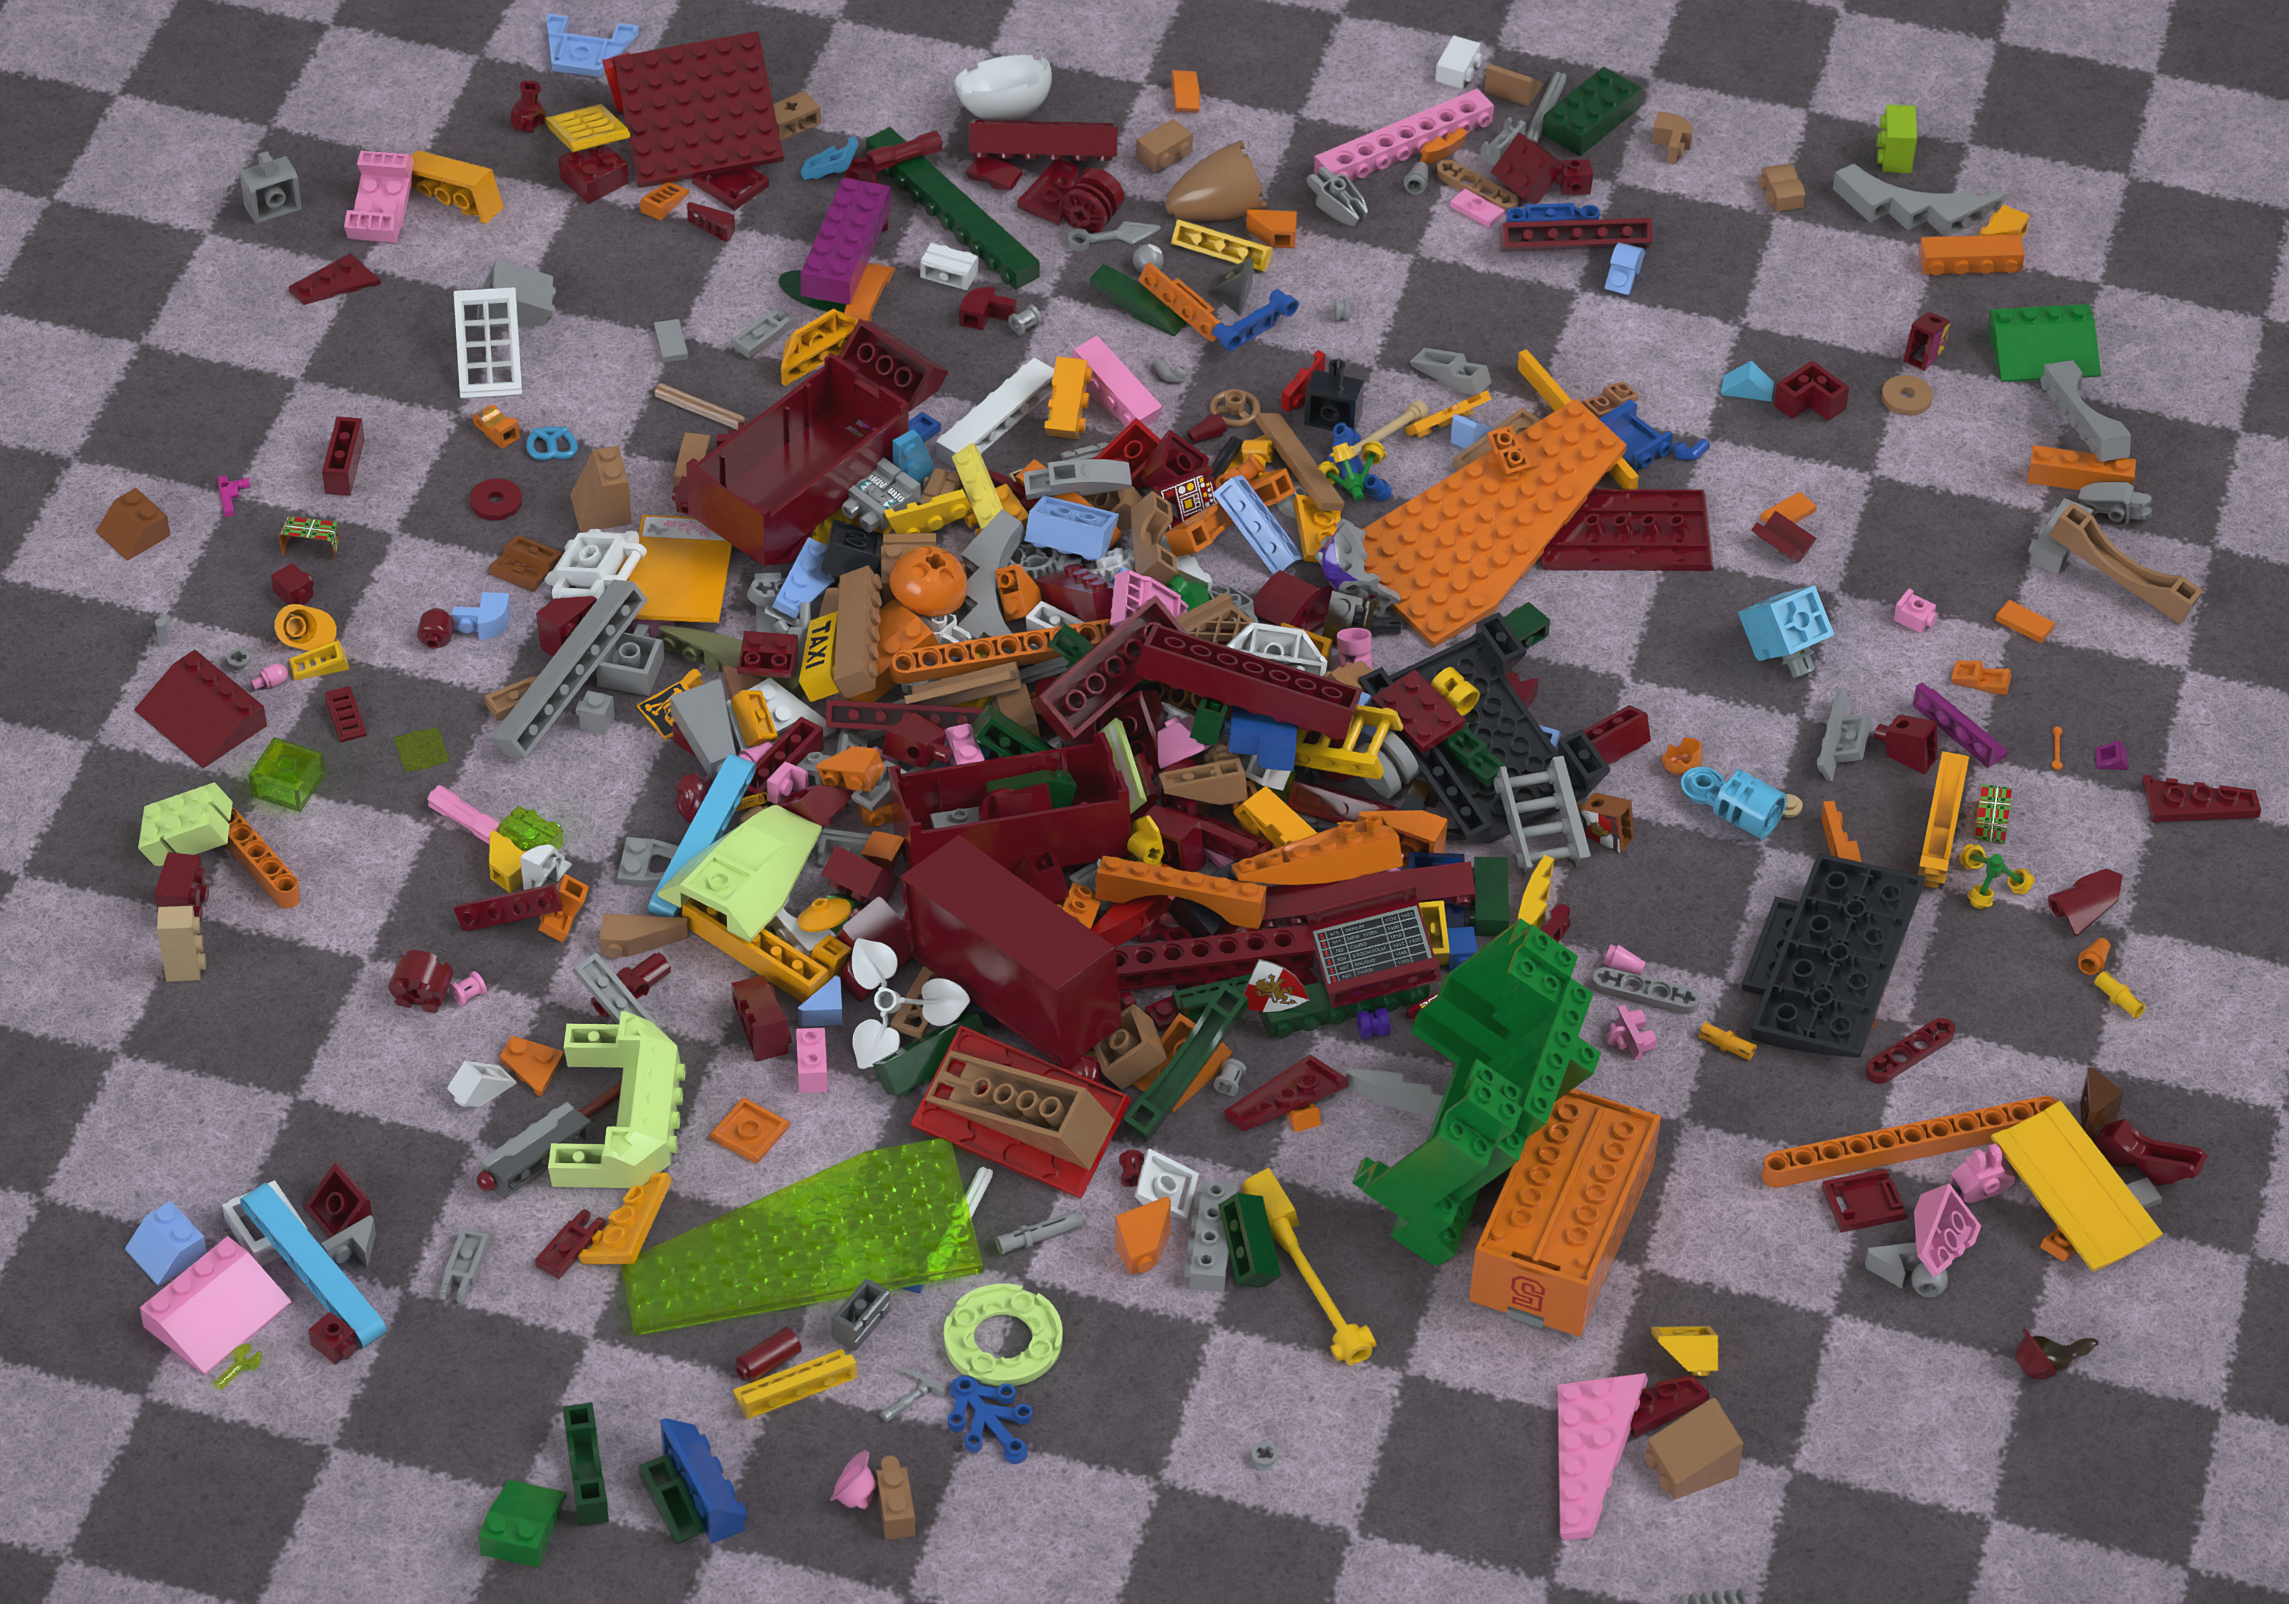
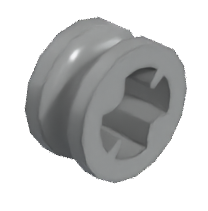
M1335 298L1336 321H1339L1341 318H1344L1345 321L1349 320L1348 298H1344L1343 301Z
M236 648L227 654V665L232 672L242 673L251 667V655L246 649ZM242 658V662L236 663V659Z
M1269 1442L1257 1443L1253 1447L1251 1454L1253 1466L1261 1471L1272 1470L1276 1467L1278 1463L1277 1447ZM1260 1454H1270V1459L1267 1457H1265L1263 1460L1259 1459Z

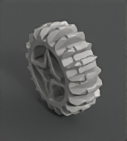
M1024 538L1015 550L1008 566L1020 564L1033 580L1055 573L1056 567L1061 565L1058 561L1063 553L1051 547H1036L1031 542L1025 541Z

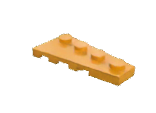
M668 1172L654 1173L643 1186H632L623 1197L624 1204L622 1207L613 1210L609 1215V1223L603 1231L598 1230L592 1237L593 1244L588 1250L583 1249L578 1255L582 1264L635 1263L672 1182Z

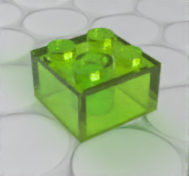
M273 737L248 774L251 796L301 812L326 775L323 752Z

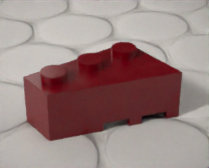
M764 975L731 983L732 1000L755 1062L788 1054V1044L792 1043V1037L787 1026V1019L776 999L773 985L768 984Z

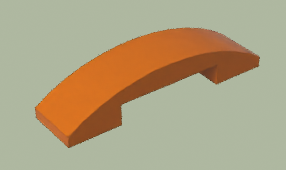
M877 263L867 265L850 305L847 304L844 314L856 320L860 318L871 321L872 311L885 285L888 286L896 268Z

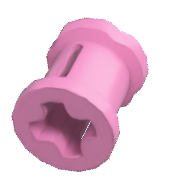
M476 971L471 972L469 977L457 984L453 982L449 985L452 997L460 1006L466 1005V1001L478 994L484 995L487 992L483 979Z

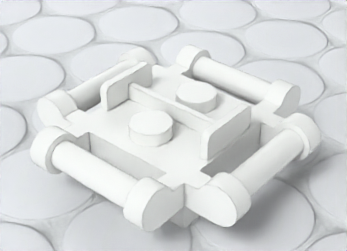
M590 529L587 533H578L574 540L567 542L564 554L554 570L547 574L545 582L548 585L554 586L552 589L553 599L594 596L598 600L613 579L627 581L638 561L645 557L647 549L639 544V534L636 531L614 533ZM629 556L618 575H615L625 557ZM573 585L576 586V588H569V586Z

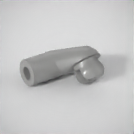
M1161 359L1155 360L1151 365L1162 381L1179 384L1186 380L1185 376H1187L1188 371L1184 366L1177 365L1174 370H1171Z

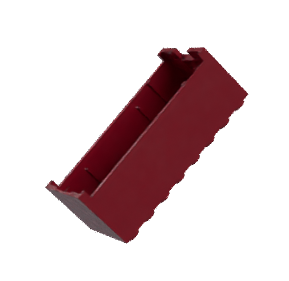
M833 353L824 358L825 365L699 462L692 458L686 463L689 515L763 566H767L841 508L842 504L849 498L848 490L875 471L877 463L881 459L885 458L893 464V440L909 432L908 402L883 386L878 391L858 378L857 369ZM860 420L872 429L867 431L856 424V422ZM851 426L863 434V436L860 438L846 428Z
M1105 732L1094 733V743L905 774H901L900 765L889 767L893 829L895 835L905 838L901 853L907 870H910L958 835L1013 874L1017 871L1025 855L1053 847L1061 868L1081 863H1094L1098 859L1102 860L1103 856L1122 858L1123 856L1132 855L1127 848L1128 841L1131 838L1129 789L1121 771H1117L1115 767L1113 751ZM1059 769L1070 773L1077 785L1069 807L932 829L930 814L980 806L983 799L988 795L985 789V784L988 781L1042 770L1055 772Z

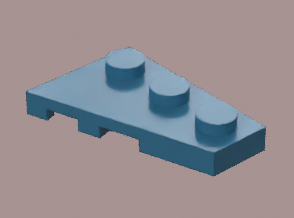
M912 429L893 440V464L901 470V473L905 472L920 483V488H922L925 477L931 476L935 465L920 435Z

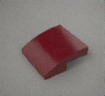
M1279 570L1263 585L1254 597V615L1276 626H1281L1282 622L1295 626L1303 611L1310 612L1322 590Z

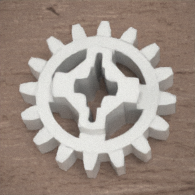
M1115 548L1107 551L1100 560H1091L1092 563L1085 565L1086 569L1109 581L1122 567L1134 572V550L1129 548L1123 551L1122 548Z

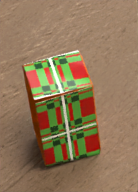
M288 516L279 534L281 553L284 555L289 537L297 536L329 541L333 546V556L335 557L339 543L338 523Z
M1982 784L1974 836L1976 840L2005 844L2007 826L1993 824H2008L2012 788Z

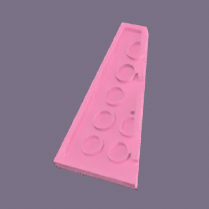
M1646 1373L1558 1385L1560 1535L1562 1539L1574 1540L1593 1537L1603 1509V1499L1613 1481L1612 1474L1615 1466L1618 1467L1631 1430L1630 1423L1634 1412L1638 1410L1642 1389H1645L1648 1382Z

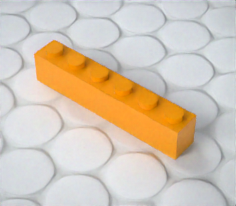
M690 898L682 906L683 918H687L689 930L760 976L764 975L766 980L800 1002L804 1003L829 982L828 969L763 928L749 942L727 931V915L693 898Z

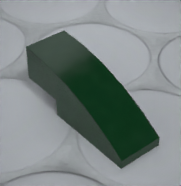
M666 1454L640 1464L638 1470L640 1478L675 1543L679 1544L705 1533L681 1477L678 1478L669 1455Z

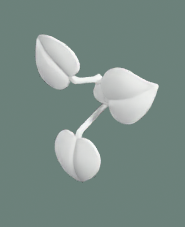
M858 938L852 953L853 974L857 982L866 989H874L880 983L882 984L875 995L874 1002L876 1007L881 1010L880 1015L883 1019V1024L874 1019L866 1020L855 1029L853 1049L858 1068L873 1067V1063L899 1049V1033L895 1029L887 1028L889 1023L888 1013L898 1011L903 1003L924 1005L922 1012L928 1022L936 1026H946L957 1020L969 1005L970 997L967 992L958 984L939 978L930 980L923 985L922 1000L901 997L896 991L886 988L887 982L885 979L891 978L897 971L898 960L895 952L883 943Z

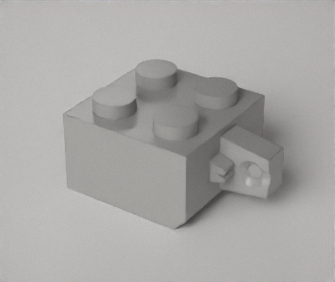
M266 151L258 154L259 165L239 171L244 207L255 224L302 209L298 177L287 156L273 160L269 156V152Z
M638 624L633 634L623 632L596 667L597 687L649 696L664 660L663 640L649 637V625Z

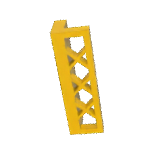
M839 1349L733 1389V1394L748 1420L856 1379L857 1363L852 1354L846 1356L844 1350Z

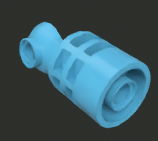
M1708 767L1689 769L1681 778V787L1693 802L1712 806L1715 815L1761 840L1765 839L1777 826L1787 804V794L1740 769L1735 770V774L1728 783L1725 782L1721 774Z

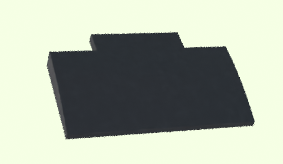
M1818 853L1800 901L1775 896L1742 981L1743 991L1763 995L1751 1026L1752 1040L1798 1051L1860 1058L1925 884V876Z

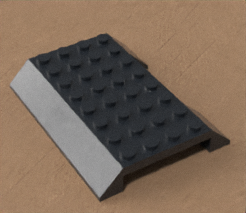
M1500 612L1476 622V635L1388 676L1383 667L1359 677V682L1367 694L1373 697L1414 669L1431 684L1433 679L1442 670L1453 667L1463 676L1464 681L1471 683L1480 692L1479 700L1474 708L1463 716L1466 722L1469 723V730L1488 744V750L1491 754L1507 765L1509 778L1544 772L1549 768L1553 757L1564 756L1575 800L1578 802L1586 798L1610 772L1609 766L1583 729L1560 739L1557 752L1505 676L1525 656L1527 650ZM1393 730L1409 748L1417 761L1419 770L1467 840L1493 843L1511 834L1501 794L1496 793L1494 784L1487 788L1459 764L1440 744L1423 754L1400 731ZM1549 782L1512 788L1515 803L1551 797L1555 793L1553 784H1549ZM1552 807L1518 813L1522 828L1560 809Z

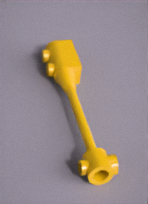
M1267 1168L1249 1177L1241 1185V1193L1263 1196L1272 1238L1290 1254L1337 1330L1333 1336L1334 1345L1330 1346L1337 1362L1345 1360L1349 1366L1367 1360L1372 1354V1348L1377 1346L1375 1339L1367 1325L1359 1328L1357 1324H1346L1300 1250L1298 1240L1292 1228L1299 1225L1296 1210L1270 1168Z

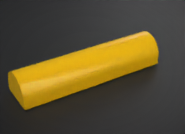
M1177 219L1171 244L1237 264L1251 257L1254 260L1253 269L1264 272L1270 264L1273 254L1272 247Z

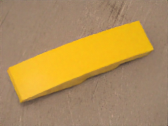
M1547 855L1543 856L1530 878L1518 914V920L1521 918L1538 929L1546 920L1548 905L1546 901L1549 898L1551 886L1549 879L1553 875L1554 858Z

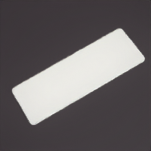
M766 605L764 611L766 614L777 619L783 618L786 623L800 627V619H794Z

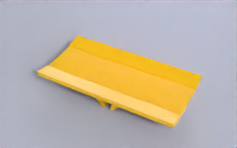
M2061 1100L2043 1112L2009 1129L1991 1135V1139L1999 1146L2003 1155L2092 1272L2103 1269L2162 1237V1231Z

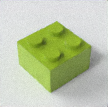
M1886 104L1885 114H1880L1879 129L1882 130L1877 133L1876 147H1881L1877 152V163L1882 164V172L1912 173L1917 143L1916 106Z

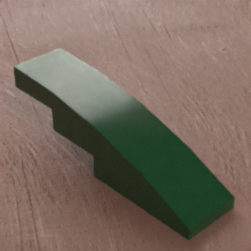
M1105 264L1090 277V286L1110 294L1111 303L1131 311L1132 317L1174 337L1187 324L1184 319L1145 286Z
M1466 722L1465 727L1439 743L1459 764L1487 788L1494 784V778L1497 776L1500 767L1506 766L1508 773L1507 765L1491 754L1488 750V744L1469 730L1468 722Z

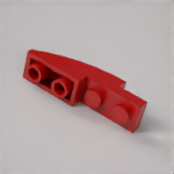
M1164 863L1161 865V867H1170ZM1150 895L1135 898L1123 904L1115 903L1109 907L1107 913L1098 923L1091 927V930L1114 947H1117L1144 931L1167 911L1169 905L1166 897L1168 895Z

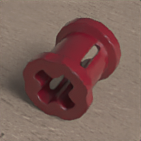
M1127 1150L1119 1156V1164L1123 1167L1121 1184L1124 1187H1137L1144 1162V1154L1138 1150Z

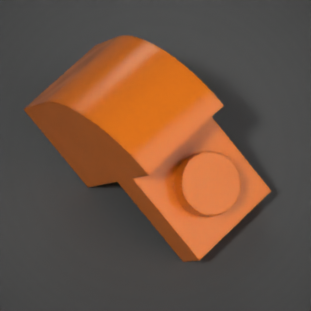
M564 874L556 885L564 905L563 909L558 912L540 915L539 919L541 922L538 930L562 943L568 936L574 916L584 904L589 888L588 885L567 874Z

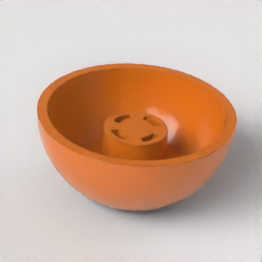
M920 546L907 551L896 561L889 576V585L896 599L906 608L922 615L942 616L956 611L966 598L968 584L963 566L953 554L939 547Z

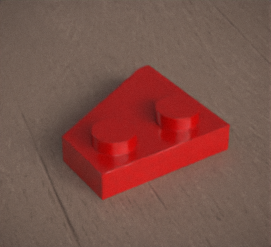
M1320 350L1313 354L1314 363L1310 368L1306 370L1302 367L1293 381L1282 391L1281 408L1286 412L1290 413L1295 408L1300 409L1304 406L1306 389L1314 369L1325 372L1326 354Z

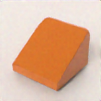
M1313 1102L1286 1113L1295 1133L1322 1125L1319 1108Z

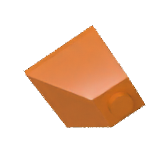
M1169 1196L1115 1216V1248L1130 1275L1137 1272L1146 1273L1158 1264L1171 1234V1199Z

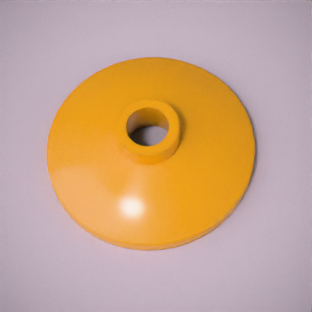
M819 898L800 913L797 918V924L801 930L806 932L824 931L846 920L852 908L845 899Z

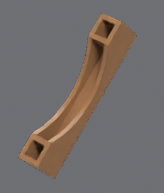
M2073 502L2062 512L2049 534L2051 538L2178 624H2181L2192 611L2203 592L2201 588L2183 576L2156 572L2127 557L2106 537L2094 516Z

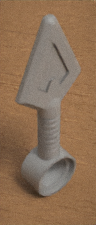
M1123 221L1116 230L1089 234L1084 229H1073L1068 234L1067 243L1068 247L1073 251H1084L1090 244L1117 239L1133 245L1160 231L1161 226ZM1079 238L1083 239L1085 242L1076 243L1073 240Z

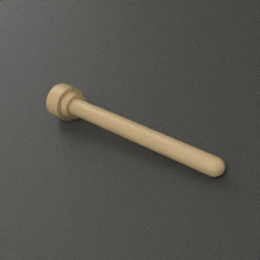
M1415 400L1410 403L1403 415L1353 445L1354 455L1357 456L1363 452L1366 442H1379L1409 422H1418L1426 418L1429 413L1426 404L1421 400Z

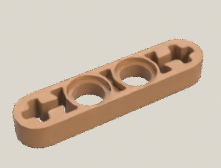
M1442 160L1438 163L1437 177L1460 191L1465 188L1504 209V214H1506L1508 209L1518 207V197L1503 187L1453 160ZM1464 180H1469V181H1472L1473 183H1472V184H1464V183H1462V181H1464ZM1483 191H1490V192H1492L1493 194H1492V195H1484V194H1482L1481 192H1483Z

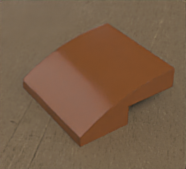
M517 535L504 545L503 555L489 565L488 574L534 592L545 580L547 574L555 568L563 553Z

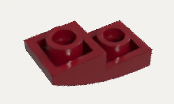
M976 157L965 172L969 179L988 181L992 188L1000 190H1012L1024 174L1021 169L989 157Z

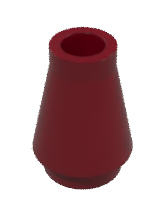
M1211 413L1192 429L1187 430V434L1190 439H1193V444L1222 437L1223 433L1227 432V426L1219 413L1215 415Z

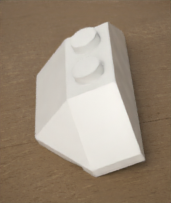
M1251 622L1226 645L1227 647L1319 676H1323L1326 673V659L1320 654L1314 643L1302 629Z

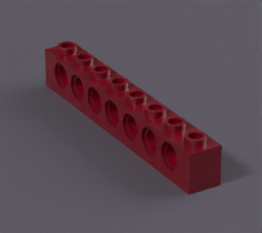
M1308 924L1292 925L1282 928L1236 932L1216 936L1210 935L1200 938L1153 942L1151 944L1134 946L1127 945L1115 948L1119 992L1245 976L1253 973L1259 959L1284 967L1288 971L1313 968L1315 949Z

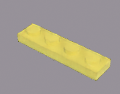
M972 442L954 454L952 459L981 530H983L1003 509V506L980 451Z

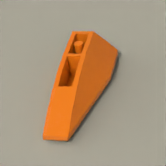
M1372 815L1363 821L1355 823L1344 822L1338 827L1330 828L1260 855L1243 859L1238 863L1232 864L1231 868L1239 881L1301 885L1353 879L1361 875L1403 866L1398 834L1384 815Z

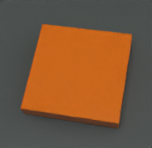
M742 1097L710 1133V1139L757 1164L790 1127V1122Z

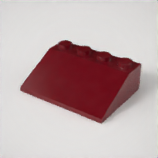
M195 649L173 663L134 709L136 713L203 769L267 726L264 706Z

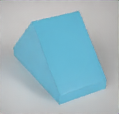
M1750 361L1723 376L1721 395L1772 401L1774 382L1756 364Z

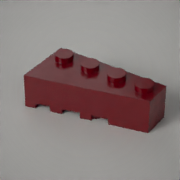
M1070 564L1065 566L1063 571L1033 579L1040 588L1043 602L1073 617L1079 616V620L1092 622L1111 619L1114 584L1083 566Z

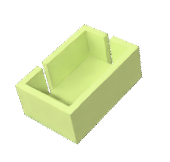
M214 782L144 806L138 849L155 866H163L167 852L195 855L225 845L228 841L230 826L227 822L231 819L233 802ZM164 841H166L174 849V851Z

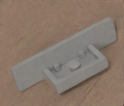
M1837 688L1835 699L1832 700V711L1830 718L1827 719V730L1825 737L1822 739L1821 754L1817 758L1818 770L1820 773H1823L1826 781H1833L1837 763L1863 760L1872 723L1869 714L1849 716L1851 703L1843 688Z

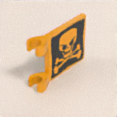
M697 669L691 670L676 684L636 705L638 710L664 740L673 737V722L675 720L671 715L670 696L702 685V674Z

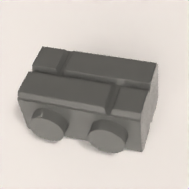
M865 1279L831 1318L833 1327L832 1337L834 1340L852 1350H857L879 1325L881 1319H884L890 1312V1292L877 1283Z

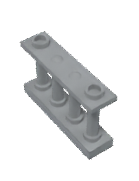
M1564 756L1553 757L1549 768L1544 772L1509 778L1506 766L1500 767L1497 776L1494 778V787L1496 793L1501 794L1516 853H1514L1515 865L1517 869H1521L1523 877L1529 876L1533 867L1532 864L1540 863L1544 855L1552 857L1554 860L1569 857L1570 860H1574L1576 867L1587 865L1591 855ZM1549 782V784L1554 786L1555 793L1551 797L1515 803L1512 788ZM1552 807L1560 809L1562 816L1560 821L1522 828L1518 813ZM1559 832L1567 834L1569 843L1566 847L1533 853L1528 851L1526 838Z

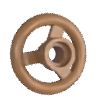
M1238 389L1220 392L1211 400L1209 406L1210 413L1213 415L1217 413L1237 415L1240 420H1231L1222 416L1227 427L1236 428L1253 423L1257 413L1261 411L1260 403L1255 396ZM1225 399V405L1218 406L1219 402ZM1246 400L1253 407L1251 415L1244 411Z

